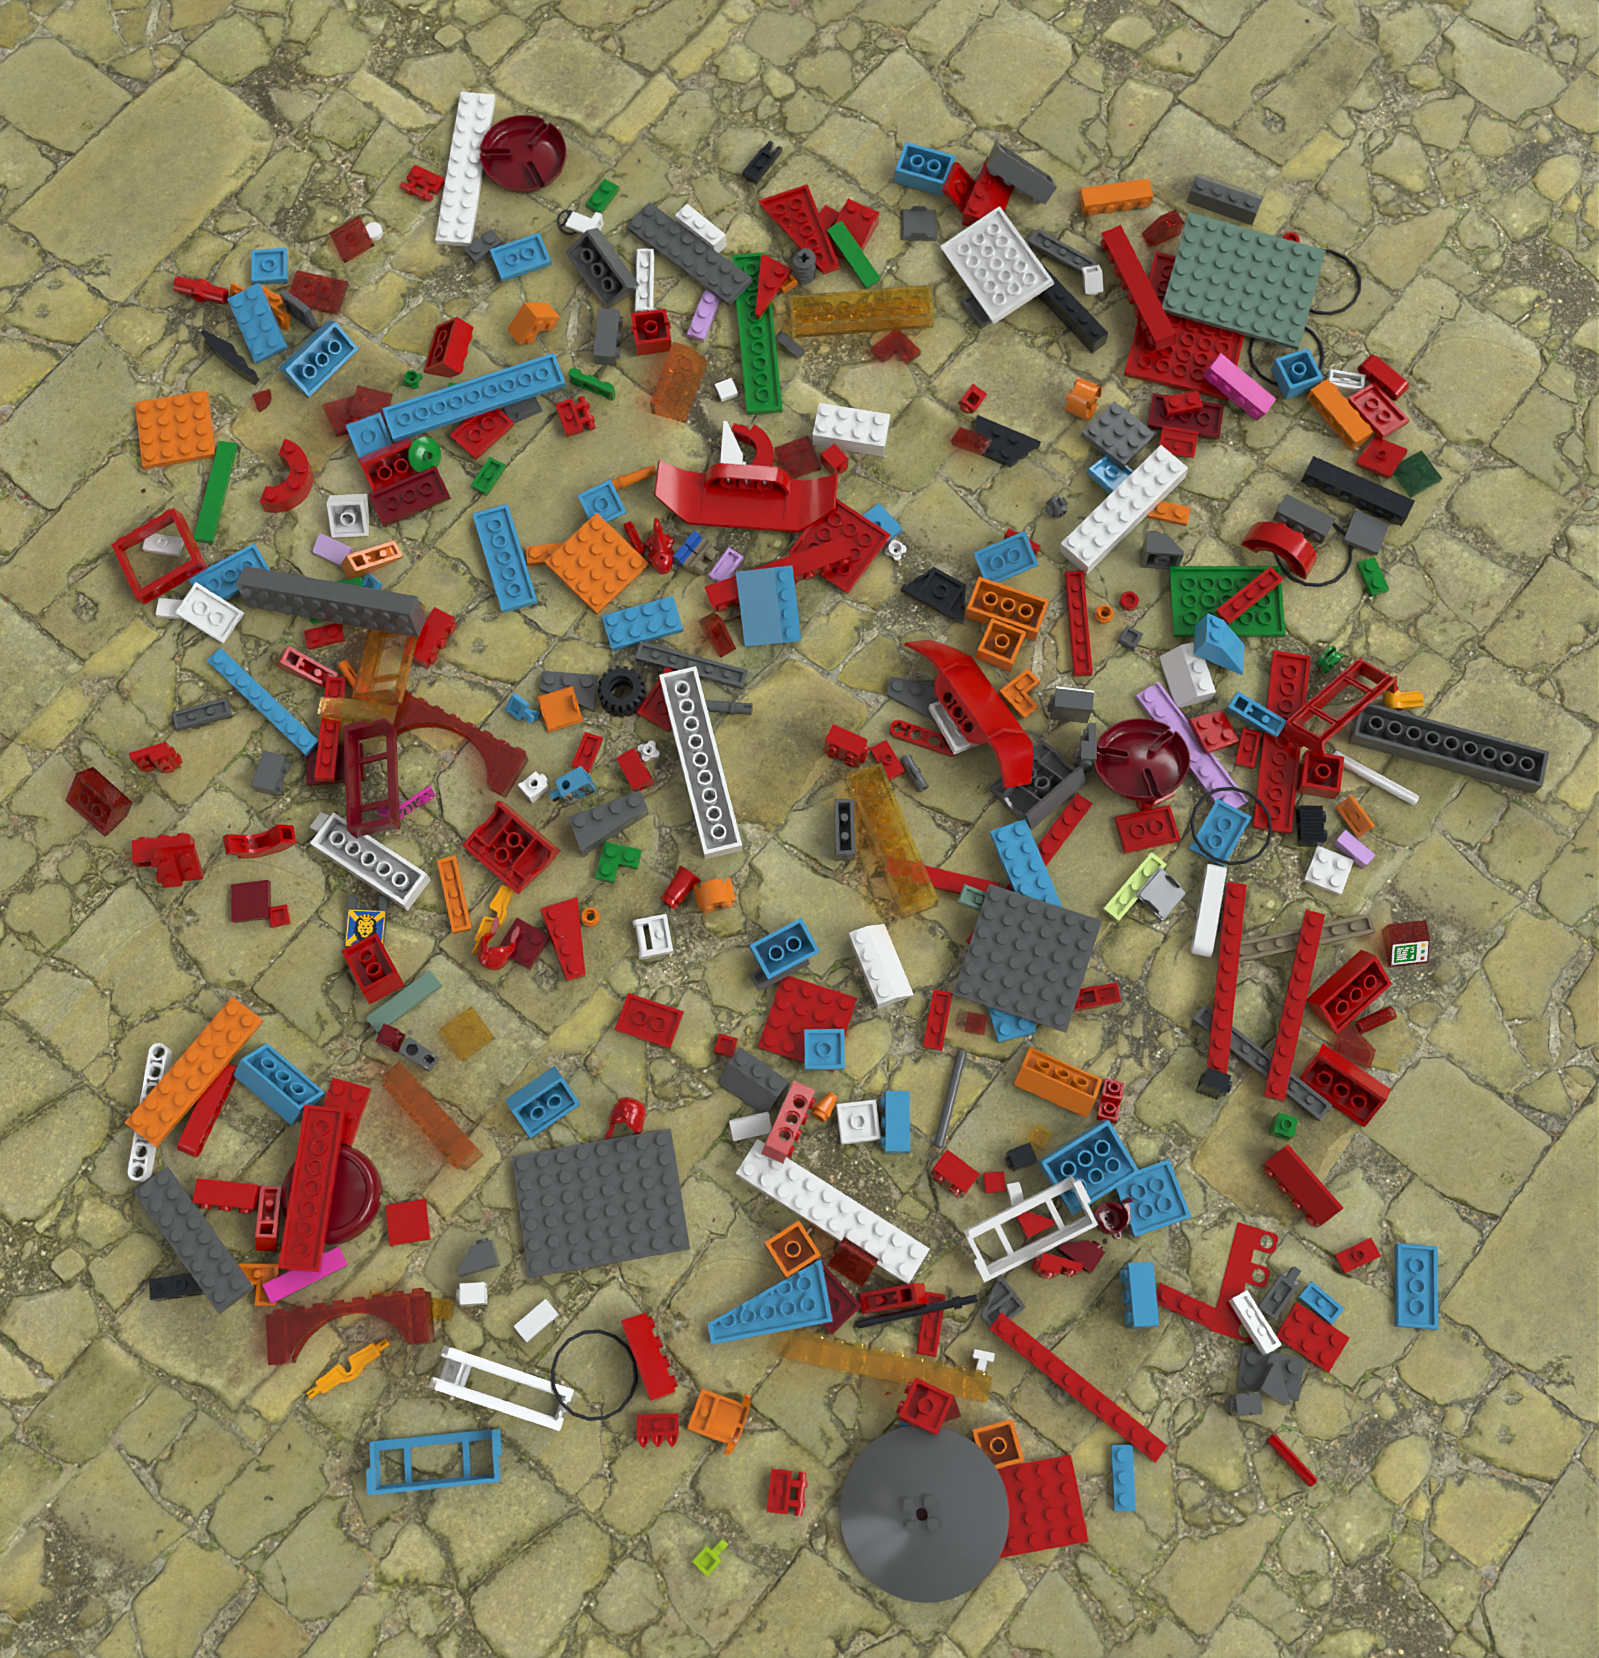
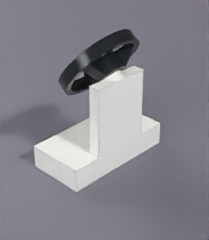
M563 210L558 214L556 220L559 230L565 235H573L576 232L583 234L586 230L594 228L601 230L604 225L602 214L595 212L591 219L571 210ZM567 212L564 223L560 225L561 214ZM565 226L566 228L574 230V232H566L565 230H563L562 227Z

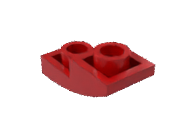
M1104 1079L1096 1120H1109L1112 1124L1117 1123L1124 1089L1123 1082Z

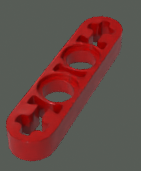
M895 720L890 725V735L895 739L949 757L957 755L949 750V745L941 733L902 720ZM897 726H901L902 731H899V733H896L894 729ZM908 728V729H909V730H908V735H907V737H906V736H905V732H906V729ZM913 731H918L921 734V738L915 740L910 734ZM931 737H936L939 740V744L935 746L930 745L928 740ZM942 740L945 741L943 749L940 748L942 746Z

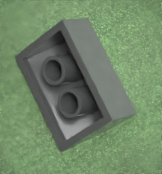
M741 1047L729 1061L717 1082L759 1113H769L789 1086L788 1080Z

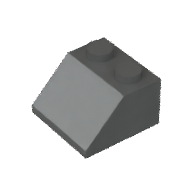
M1160 531L1147 532L1141 547V568L1169 570L1170 566L1180 565L1184 551L1166 533H1161Z

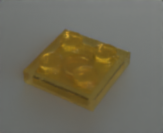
M472 1006L439 1029L462 1062L495 1039Z

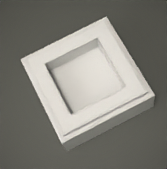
M731 378L715 384V389L721 402L738 396L737 389Z
M321 812L309 828L318 833L330 816Z

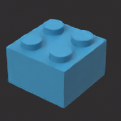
M1309 348L1275 359L1271 368L1285 400L1310 392L1323 379Z

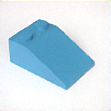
M1207 613L1195 625L1193 654L1242 675L1244 644L1224 620Z

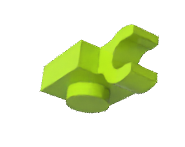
M722 1539L713 1549L707 1545L692 1562L708 1577L722 1562L718 1555L729 1544Z

